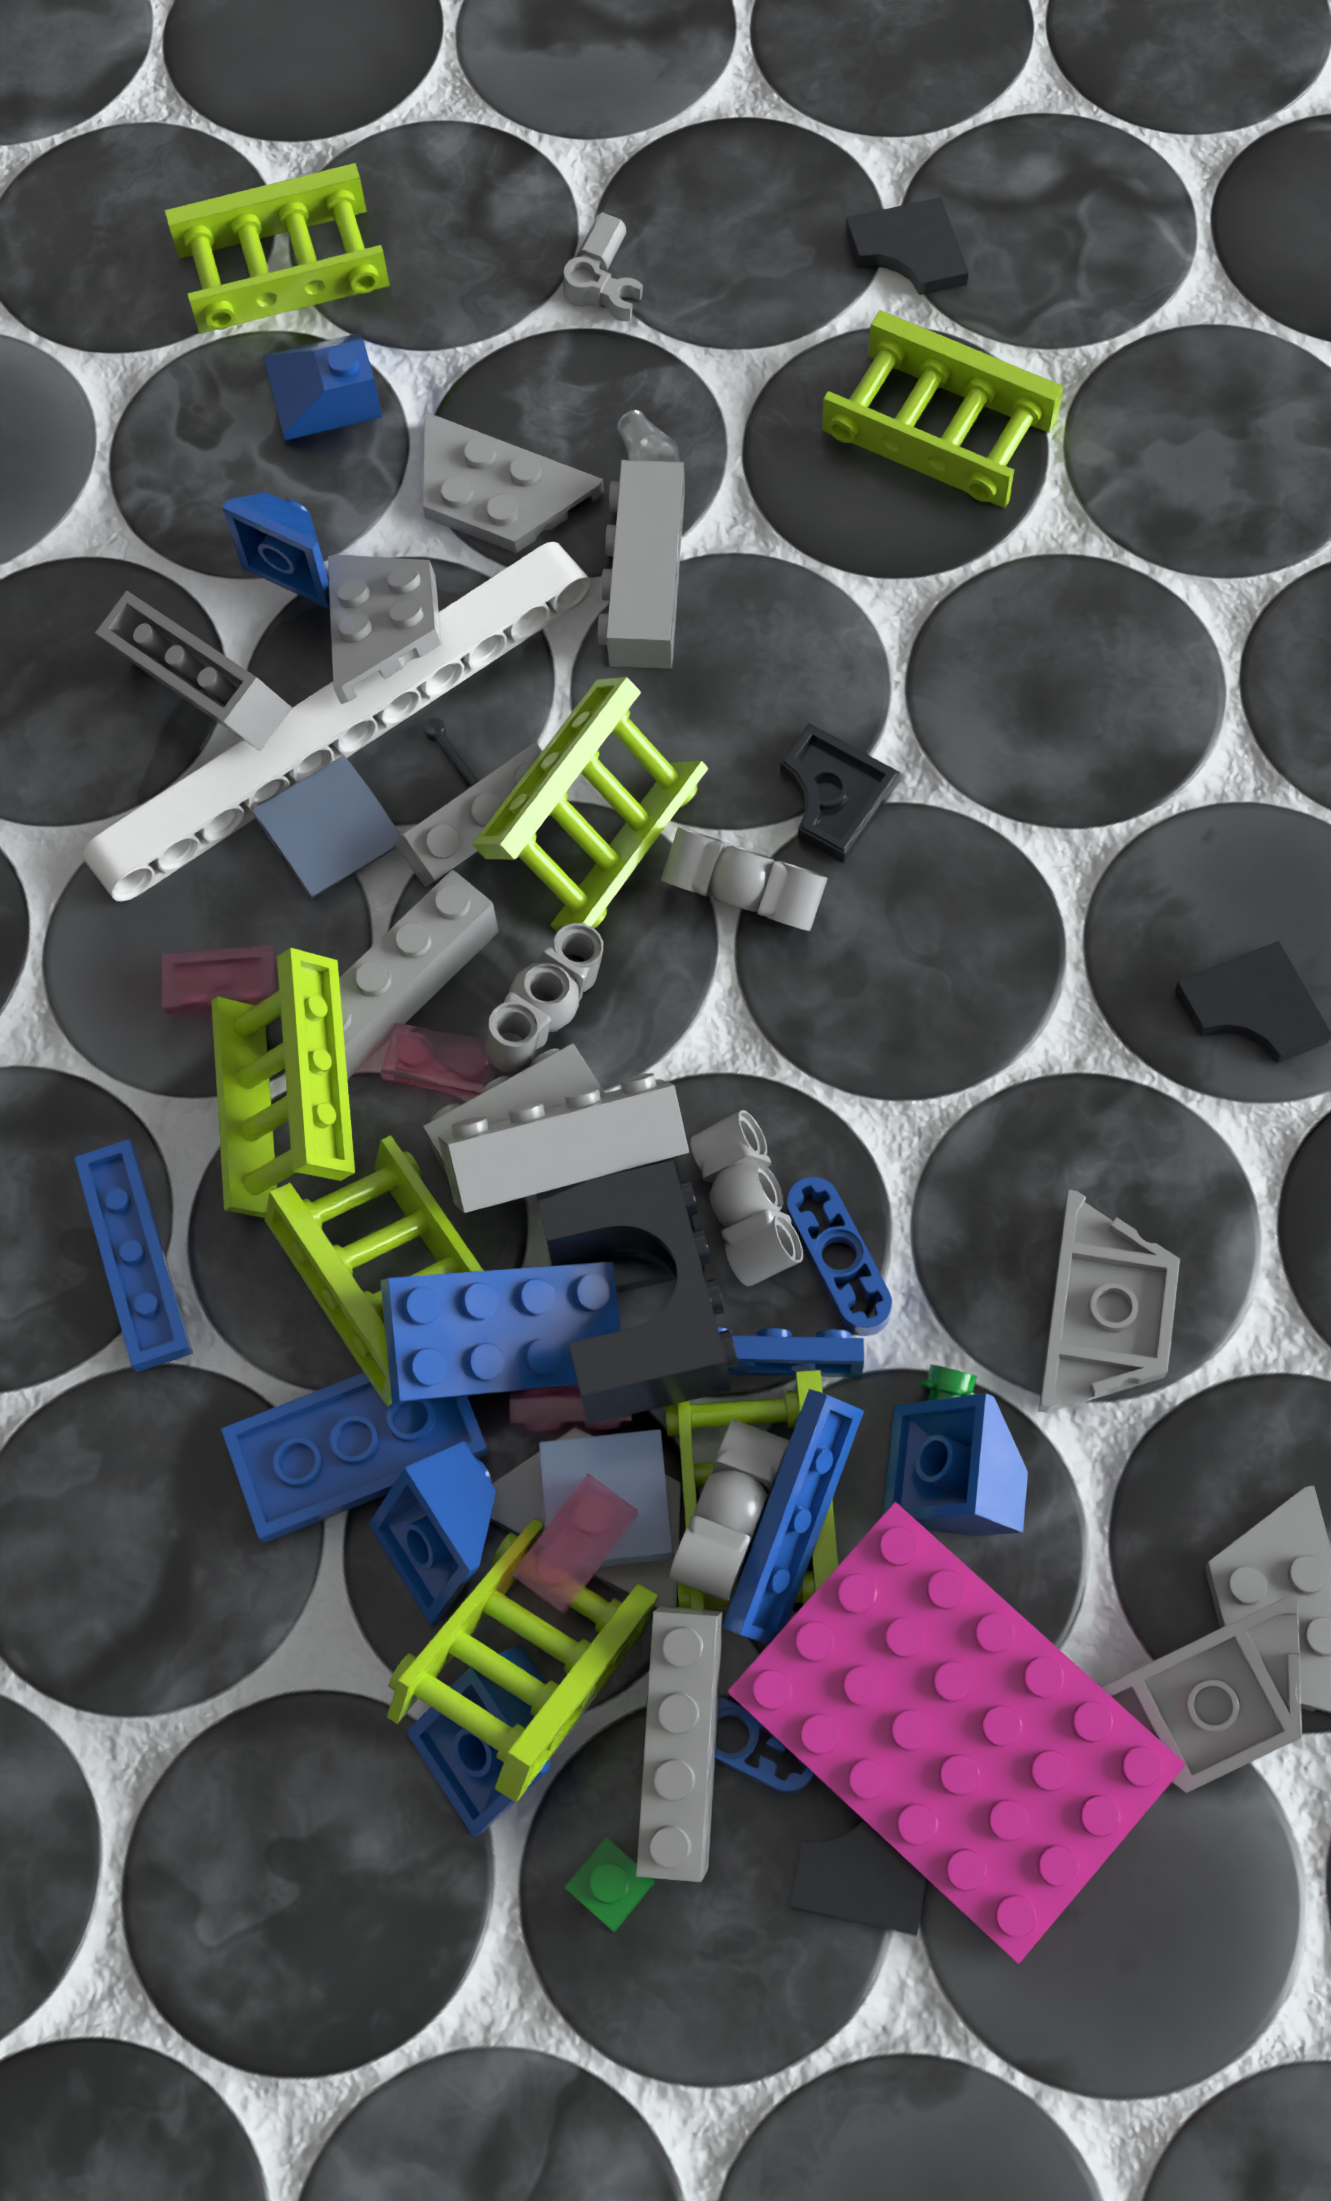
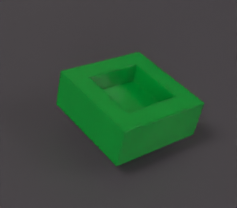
M606 1837L564 1888L614 1933L654 1885L655 1880L653 1878L636 1877L637 1864Z

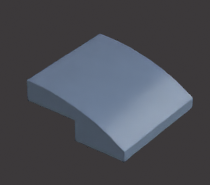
M344 755L252 810L254 817L280 857H284L310 900L395 850L397 847L394 845V842L401 837L372 791Z
M660 1429L539 1442L550 1573L674 1559Z

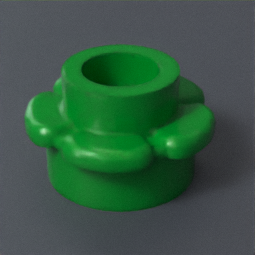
M930 1364L927 1380H920V1386L930 1389L928 1401L976 1395L973 1391L977 1376Z

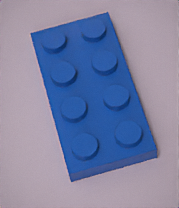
M613 1262L396 1277L381 1280L392 1403L578 1385L569 1343L620 1331Z
M365 1373L221 1428L258 1538L263 1544L387 1495L404 1467L465 1441L475 1459L489 1454L467 1396L396 1402L386 1407Z

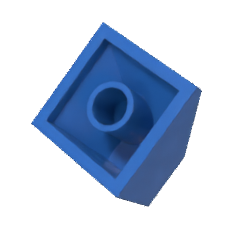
M360 333L263 355L284 440L382 417L373 372L365 343Z
M267 492L228 499L222 509L242 569L329 609V581L310 512L292 499L284 501Z
M984 1393L894 1405L883 1515L896 1502L926 1530L969 1536L1023 1533L1028 1471L994 1396Z
M465 1441L404 1467L369 1523L370 1528L430 1625L443 1618L479 1568L496 1495V1490L491 1484L487 1468L480 1460L475 1459Z
M521 1645L500 1653L501 1656L546 1684ZM471 1667L450 1687L512 1728L516 1724L527 1728L535 1717L530 1714L532 1709L530 1705ZM432 1707L406 1731L473 1838L482 1834L515 1803L494 1789L504 1762L496 1758L498 1750ZM550 1759L547 1761V1763L544 1765V1767L541 1769V1771L538 1773V1775L535 1777V1779L532 1781V1783L529 1785L525 1792H527L543 1775H545L549 1771Z

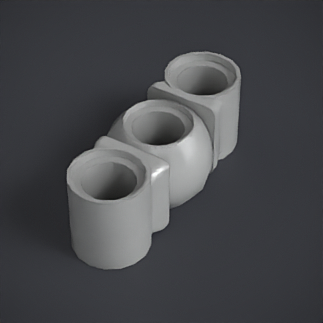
M678 827L661 880L704 896H714L715 899L741 909L752 912L758 911L757 914L783 924L810 931L828 877L783 861H774L773 858L731 845L702 833Z
M583 923L565 925L557 932L553 945L544 949L541 953L540 963L530 964L515 976L504 1003L492 1011L488 1021L484 1054L487 1061L495 1069L509 1073L524 1070L530 1065L536 1049L543 1047L547 1042L548 1033L558 1031L573 1019L583 992L591 988L597 979L603 955V940L593 927ZM577 955L583 958L585 961L574 962L569 960L566 956ZM547 994L554 1000L550 1002L541 1001L533 995ZM504 1033H514L519 1035L523 1040L518 1042H510L508 1040H505L500 1035Z
M741 1110L694 1134L691 1137L692 1153L702 1171L703 1180L713 1183L709 1192V1199L715 1216L722 1226L726 1228L721 1231V1235L726 1241L725 1251L727 1259L736 1277L746 1286H752L800 1263L803 1259L802 1245L791 1224L790 1216L780 1212L783 1205L782 1190L776 1177L768 1168L772 1163L766 1155V1140L756 1120L747 1111Z
M732 1419L715 1459L712 1474L709 1475L704 1485L694 1515L691 1517L689 1526L677 1550L669 1579L724 1601H729L747 1557L749 1545L752 1543L754 1534L761 1522L774 1486L776 1474L780 1470L790 1440Z

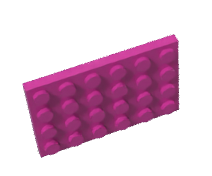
M896 1502L727 1691L732 1698L1018 1964L1186 1765Z

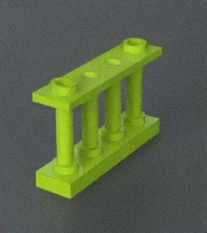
M356 163L165 210L179 259L193 256L202 290L187 294L199 334L226 329L241 323L390 286L382 246L378 245L365 249L355 215L367 212ZM336 220L346 254L317 261L307 227ZM288 232L298 266L269 273L260 239ZM241 244L250 278L221 285L212 251Z
M879 310L870 324L868 357L874 360L850 399L830 391L827 392L823 400L822 431L831 434L841 442L853 443L963 490L979 501L991 502L1005 508L1010 500L1014 469L1006 465L1029 426L1050 433L1058 419L1064 386ZM892 369H897L919 378L895 419L868 408ZM937 388H943L965 398L941 438L914 427ZM983 407H988L1011 417L987 458L960 447Z
M628 677L599 679L595 681L471 844L485 859L515 860L519 857L565 905L550 925L556 932L565 925L572 923H583L596 928L603 921L607 914L606 907L677 810L694 797L697 792V783L708 770L702 761L670 762L669 764L629 719V708L641 692ZM610 733L617 737L656 781L640 804L598 759V749ZM579 774H582L626 821L610 845L567 801V790ZM550 815L596 863L579 887L535 842L537 837L535 832Z
M289 948L277 956L279 991L256 1006L218 996L211 1000L224 1211L265 1218L269 1193L277 1189L278 1183L295 1173L339 1181L355 1173L338 960L294 948ZM281 1017L283 1043L267 1052L266 1026ZM285 1069L287 1095L271 1104L269 1078ZM289 1121L291 1149L275 1158L273 1130Z
M391 1135L380 1142L374 1166L376 1172L313 1202L309 1199L302 1200L292 1184L288 1183L269 1193L265 1222L386 1407L394 1403H392L386 1334L383 1323L382 1291L375 1294L369 1291L363 1292L352 1276V1269L420 1236L437 1262L410 1276L483 1271L421 1180V1172L414 1157L407 1151L402 1152ZM390 1191L406 1217L343 1248L337 1244L332 1246L322 1231L323 1222Z
M821 1370L796 1372L795 1391L785 1392V1398L693 1405L686 1401L665 1406L668 1437L680 1436L686 1529L697 1506L696 1488L704 1487L709 1475L712 1474L714 1462L694 1463L691 1429L725 1427L730 1425L732 1419L748 1425L787 1422L788 1428H795L796 1419L803 1407L808 1390L812 1389L823 1393ZM831 1501L810 1559L811 1570H807L795 1603L802 1602L804 1605L838 1567L833 1501ZM677 1582L679 1607L696 1609L730 1607L731 1597L727 1602Z
M536 1518L529 1523L518 1537L510 1533L503 1540L492 1559V1569L419 1656L415 1657L409 1653L403 1658L388 1684V1687L394 1690V1695L387 1718L396 1724L400 1722L414 1703L420 1699L498 1750L496 1758L504 1762L494 1789L516 1803L642 1636L659 1597L654 1592L637 1583L623 1603L616 1598L609 1602L561 1571L550 1573L549 1564L534 1555L544 1527V1523ZM521 1575L596 1623L595 1631L599 1634L592 1643L584 1638L578 1643L504 1594ZM488 1615L565 1664L563 1671L567 1673V1676L560 1685L552 1680L544 1684L470 1635ZM454 1656L532 1707L530 1714L535 1717L527 1728L519 1724L512 1728L436 1677Z

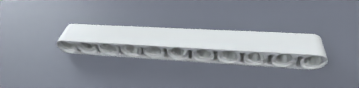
M548 542L538 547L439 612L441 645L420 658L410 660L401 670L386 679L380 675L379 671L353 686L357 697L347 703H340L335 693L333 682L294 706L261 751H258L242 740L99 833L85 847L83 860L113 899L123 902L135 898L254 820L255 817L252 813L254 808L341 756L349 757L572 610L587 596L591 588L590 578L559 543Z

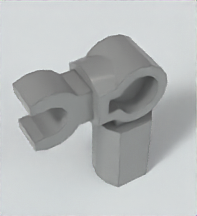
M603 212L597 215L577 256L569 260L565 265L563 271V292L566 300L574 306L593 305L600 308L602 305L607 307L610 314L622 321H630L633 304L621 299L628 297L640 301L643 285L633 278H611V274L607 272L626 235V227L621 219Z

